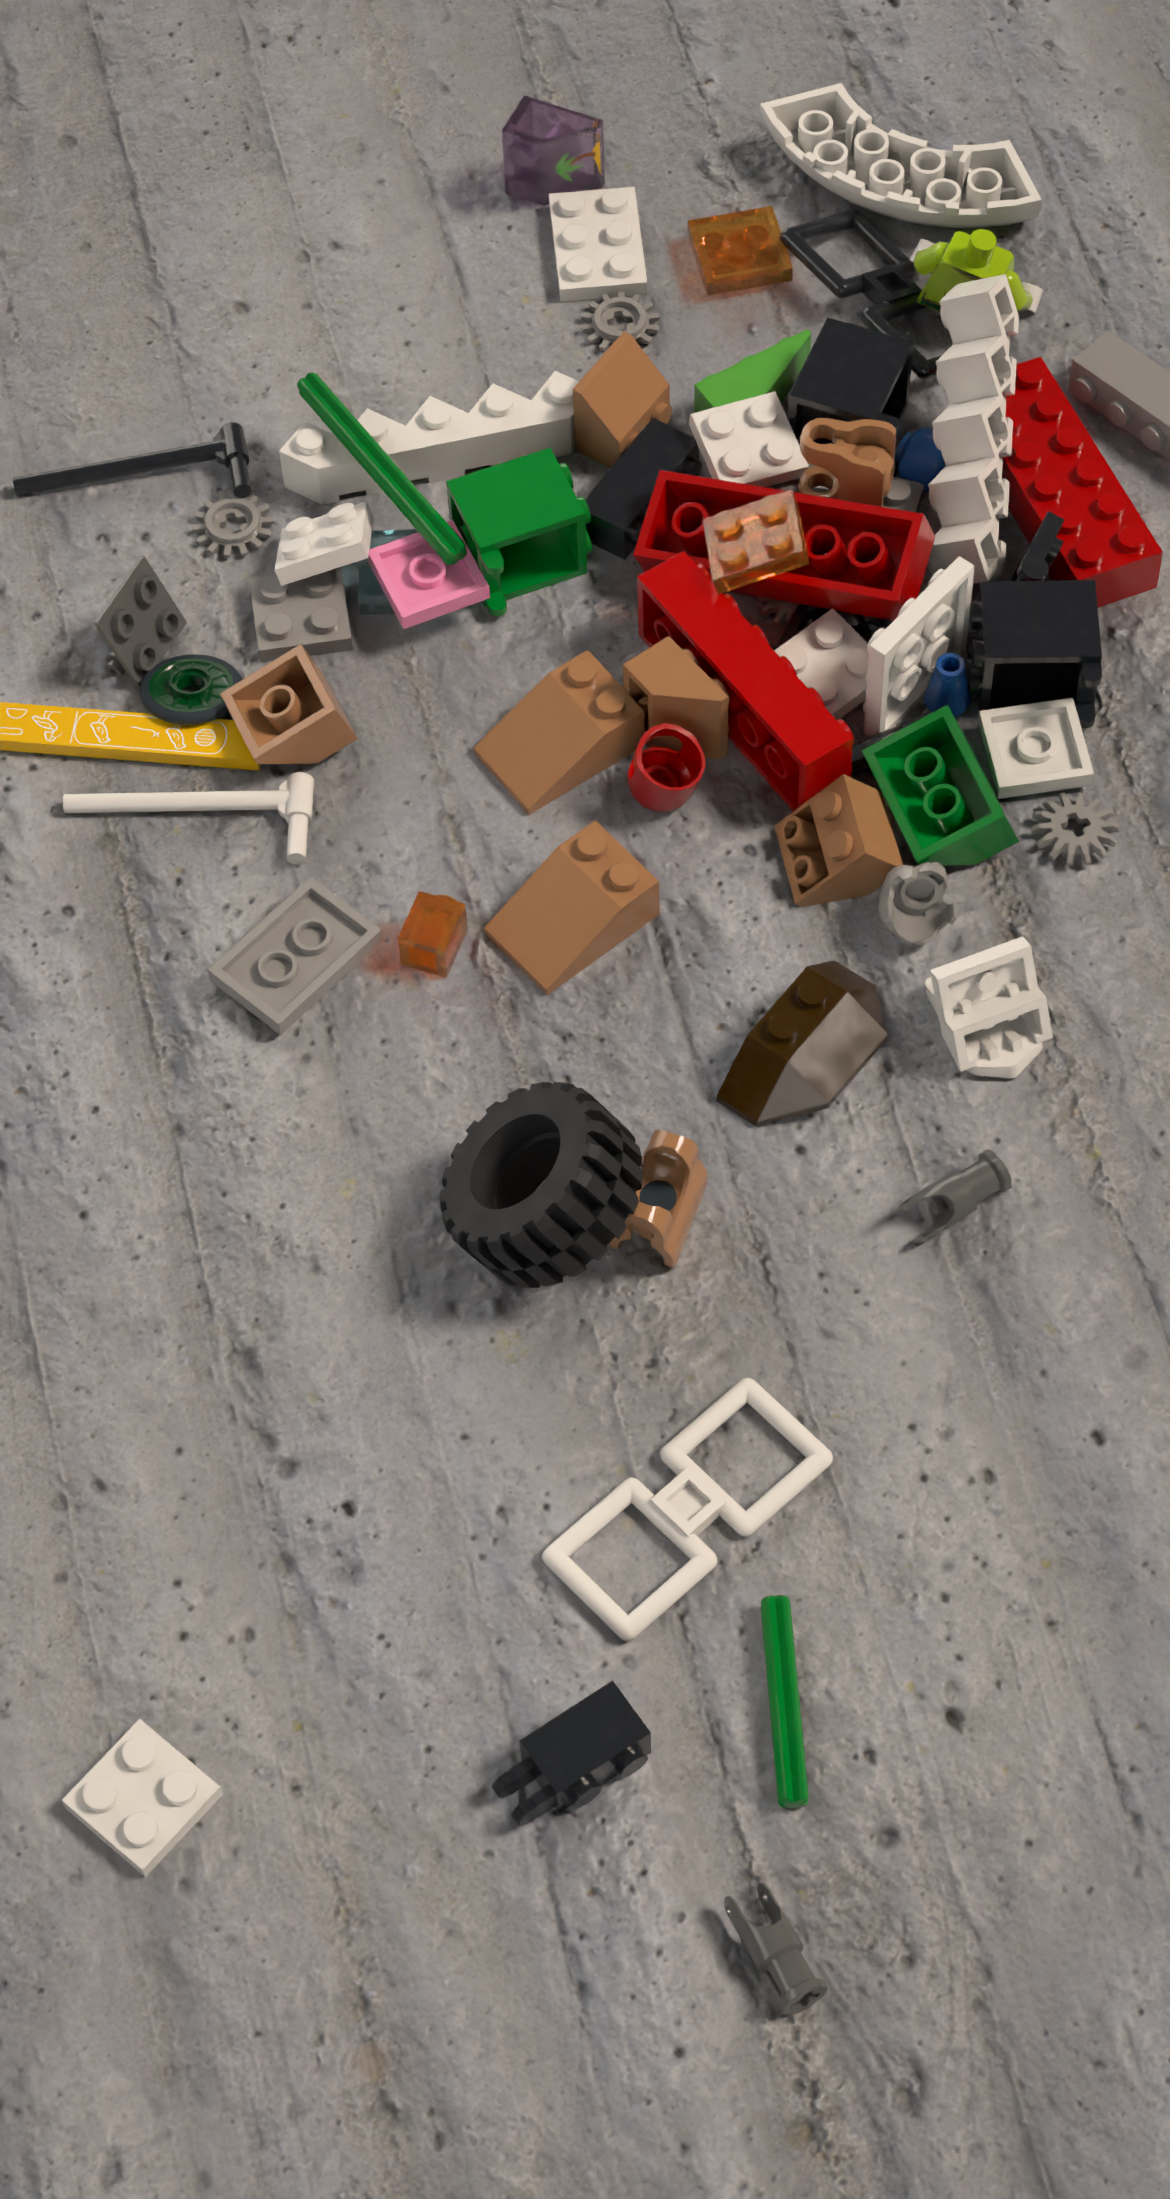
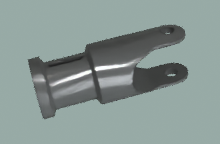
M987 1149L978 1155L977 1162L959 1173L951 1171L908 1198L895 1211L896 1213H901L922 1200L931 1197L936 1203L938 1218L931 1228L912 1240L913 1244L925 1242L977 1210V1203L994 1192L1004 1193L1012 1188L1011 1176L1003 1161L993 1151Z
M762 1882L757 1887L759 1899L772 1922V1925L757 1926L747 1920L736 1901L731 1896H726L724 1898L725 1911L756 1969L761 1974H767L781 2000L778 2002V2007L782 2014L794 2015L800 2013L820 2000L826 1994L828 1987L823 1979L815 1978L801 1954L803 1944L769 1887Z

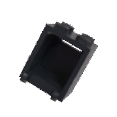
M827 317L788 395V421L799 445L803 427L808 422L817 418H829L846 422L863 419L885 421L896 428V435H898L900 432V420L909 404L913 342ZM827 438L813 440L818 444H834ZM895 462L894 475H893V477H895V476L897 475V464H896V462Z
M1095 580L980 582L978 601H971L969 627L970 630L975 631H968L966 658L972 659V668H976L969 669L968 685L970 697H978V712L1073 698L1081 727H1092L1096 716L1095 698L1097 686L1100 685L1102 679V650Z

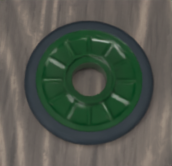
M200 654L181 655L164 660L147 672L140 685V698L145 708L161 720L181 725L202 724L219 719L229 713L220 693L240 682L242 678L232 665L222 659ZM192 686L202 688L195 692L181 691L183 688Z

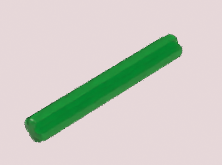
M771 1595L762 1598L760 1608L778 1804L786 1809L801 1808L807 1805L809 1794L790 1599L785 1595Z

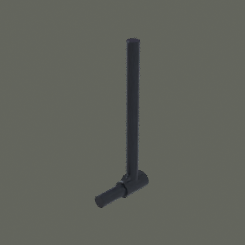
M230 422L220 428L219 433L213 437L214 441L14 477L15 494L18 496L217 459L218 463L225 465L230 471L234 495L238 498H246L251 494L252 490L247 468L249 455L244 429L240 424Z

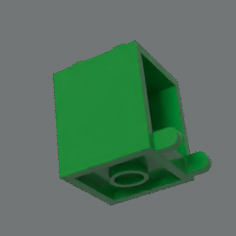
M550 447L446 481L449 520L454 521L489 585L490 598L481 602L484 608L487 607L491 615L496 617L504 615L507 611L506 600L587 574V554L592 552L591 541L586 530V524L591 522L590 511L584 497H576L573 491V480L566 463H558Z

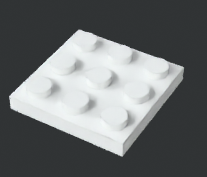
M959 556L947 569H939L930 579L927 588L916 599L910 598L900 609L897 618L886 629H878L871 637L867 645V653H869L868 671L865 676L867 688L866 700L863 705V711L865 712L864 734L868 737L895 727L896 723H899L923 699L937 659L941 655L955 653L962 658L966 655L975 565Z

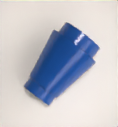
M946 653L937 659L925 689L924 703L932 713L948 705L954 717L958 718L970 705L971 697L965 662L961 656L955 653Z

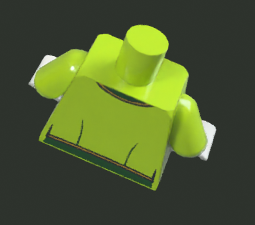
M977 229L971 235L957 231L949 243L939 241L934 244L928 240L920 239L909 261L914 263L918 273L922 275L930 274L917 299V303L939 312L941 309L939 301L953 287L960 283L1006 274L1017 312L1029 310L1032 313H1036L1043 289L1030 283L1021 282L1019 275L1013 271L1014 255L1010 251L996 246V236L986 229Z

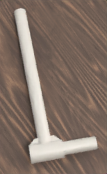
M296 772L289 775L288 779L279 786V790L64 794L63 810L64 813L278 810L279 815L289 824L287 861L292 864H302L306 861L308 825L312 821L314 779L307 773Z

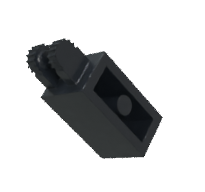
M612 1680L519 1740L522 1761L499 1776L492 1784V1789L499 1798H504L536 1780L541 1789L520 1802L512 1811L511 1816L518 1826L528 1825V1823L533 1822L534 1819L539 1818L554 1807L558 1813L571 1805L574 1808H580L591 1802L601 1792L603 1784L618 1774L622 1778L628 1777L647 1762V1755L651 1754V1732Z

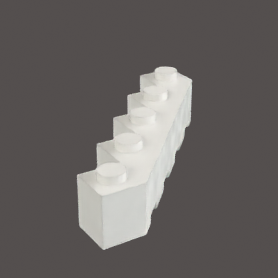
M1006 274L957 284L939 301L941 305V320L944 327L949 330L953 345L936 361L937 380L940 387L946 392L949 406L932 423L934 443L941 450L946 466L928 484L930 504L938 513L942 528L935 534L927 568L934 575L939 569H947L960 556L975 565L973 584L988 582L1003 565L1006 557V543L1002 540L998 541L999 519L1008 517L1010 482L1007 479H1002L1003 457L1011 456L1013 420L1005 417L1006 397L1015 395L1017 363L1014 357H1009L1010 336L1017 335L1019 328V315Z
M554 371L532 400L492 383L469 413L429 396L406 426L368 408L358 421L410 481L428 477L429 483L464 476L466 469L486 465L491 467L549 447L552 449L555 457L572 454L575 450L573 388L579 381ZM304 421L279 451L284 487L321 505L339 502V495L365 490L368 496L384 492L334 434Z

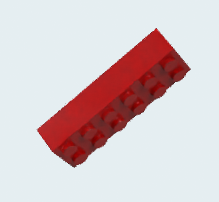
M1040 356L1016 364L1015 395L1006 397L1005 417L1013 420L1011 456L1003 457L1002 479H1007L1010 482L1008 509L1029 544L1048 511L1064 519L1056 536L1064 542L1052 565L1048 566V576L1051 581L1095 580L1098 608L1157 588L1163 551Z
M659 470L633 555L644 572L676 554L685 551L696 564L700 563L705 566L712 577L713 583L719 590L825 609L833 608L836 611L894 621L905 602L910 598L916 599L918 597L935 535L923 513Z
M682 551L637 576L639 637L650 648L669 636L681 649L686 648L693 653L700 668L711 679H718L724 685L730 697V702L728 703V738L792 811H795L844 774L851 777L854 737L849 726L841 719L836 720L825 708L820 694L812 687L807 688L797 677L792 663L785 656L779 657L770 647L760 627L757 625L751 626L742 616L733 597L729 594L724 595L715 586L705 566L700 563L696 564L685 551Z

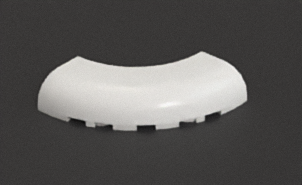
M842 83L760 104L763 122L785 154L813 180L832 193L859 207L901 221L949 228H984L1010 225L1034 220L1039 216L1042 199L1010 140L979 145L953 144V151L928 148V141L908 136L893 129L887 133L873 125L872 116L856 104Z

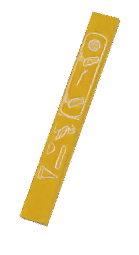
M0 702V750L260 771L261 764H257L253 759L234 720L216 719L202 724L181 725L161 720L149 713Z

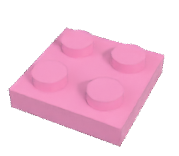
M448 521V525L465 543L454 521ZM419 532L369 550L368 563L403 629L490 598L489 585L466 543L467 555L455 565L446 564Z

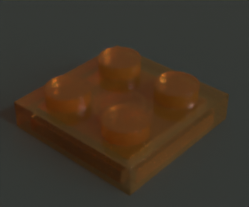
M773 206L687 221V234L707 296L793 281V267L787 249L780 241L781 230Z
M792 489L776 495H769L761 500L732 510H725L714 516L702 519L712 581L718 594L809 564L798 503Z

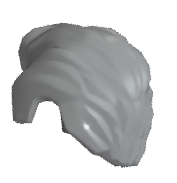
M926 862L916 867L900 865L887 873L878 898L879 917L887 931L891 932L892 936L898 938L902 943L919 945L930 942L937 937L940 929L948 924L952 925L957 918V907L953 903L947 904L943 901L949 876L939 862Z

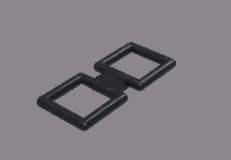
M848 210L785 228L781 231V243L836 297L847 298L863 293L874 304L864 308L860 314L861 321L870 330L905 339L887 320L928 308L917 303L922 289L910 279L916 274L914 263L909 261V258L859 210ZM852 228L890 266L844 279L806 241ZM913 347L911 370L921 379L937 376L936 361L941 356L927 360Z

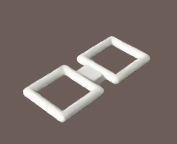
M752 1378L741 1379L661 1449V1460L677 1476L656 1495L638 1479L633 1477L627 1478L543 1551L542 1559L545 1565L624 1641H631L715 1568L717 1565L716 1554L698 1537L712 1522L720 1516L739 1535H752L828 1468L833 1461L832 1452ZM748 1403L806 1458L745 1511L687 1454ZM632 1503L690 1561L631 1613L627 1614L569 1557Z

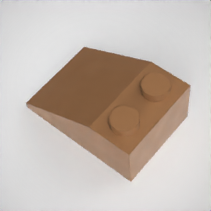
M587 650L549 672L473 747L474 754L525 812L530 815L635 752L642 735L645 733L644 710Z
M595 820L559 845L484 927V933L546 995H549L660 914L659 881Z

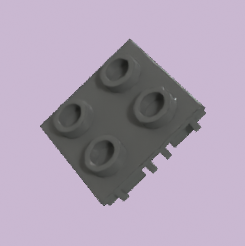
M140 556L94 622L113 651L108 653L105 658L107 663L105 666L106 672L114 678L129 675L137 689H140L141 682L147 672L161 662L187 623L145 556Z

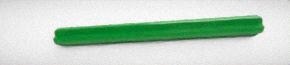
M311 372L305 378H300L297 382L300 396L442 560L448 565H455L459 560L464 559L467 555V550L462 539L319 375Z

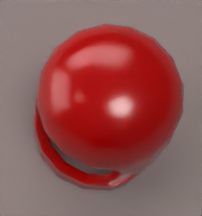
M663 723L652 726L642 735L633 754L634 758L627 772L628 787L633 798L646 809L653 812H669L679 809L691 798L705 770V755L697 739L689 731L678 725ZM659 736H674L683 743L681 751H674L663 747L642 749L648 741Z

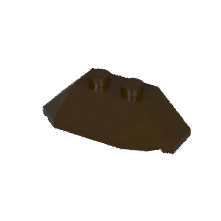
M835 960L807 966L747 1034L716 1096V1101L756 1127L771 1124V1120L794 1118L829 1108L887 1040L888 1033L875 985Z

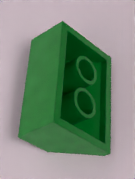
M948 705L862 750L918 865L926 862H939L942 866L976 865L1019 842L972 748Z

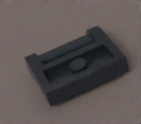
M1049 511L1047 512L1010 581H1044L1049 571L1048 566L1052 565L1064 542L1056 537L1064 522L1063 518Z

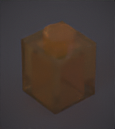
M419 891L398 936L401 965L447 978L468 932L465 904L458 902L448 895H433Z

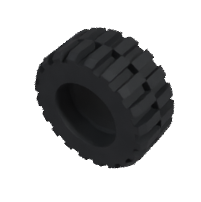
M551 1082L531 1084L530 1090L519 1088L508 1093L507 1100L502 1103L496 1101L486 1109L487 1114L479 1122L473 1121L466 1130L468 1135L462 1144L457 1143L451 1153L453 1161L450 1167H445L442 1177V1185L445 1190L440 1191V1208L443 1224L446 1231L452 1236V1240L500 1281L508 1285H517L520 1288H540L541 1284L543 1286H552L562 1283L564 1276L576 1277L587 1270L586 1264L591 1260L599 1261L609 1251L606 1248L614 1237L619 1239L627 1228L624 1222L629 1214L634 1215L638 1205L636 1191L642 1189L643 1170L640 1168L643 1166L640 1147L635 1143V1137L629 1129L583 1088H577L573 1084L565 1082H553V1084Z

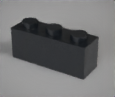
M651 419L585 498L591 515V522L586 524L591 544L624 560L627 559L636 547L659 470L699 476L702 463L699 461V447L694 437L657 419Z

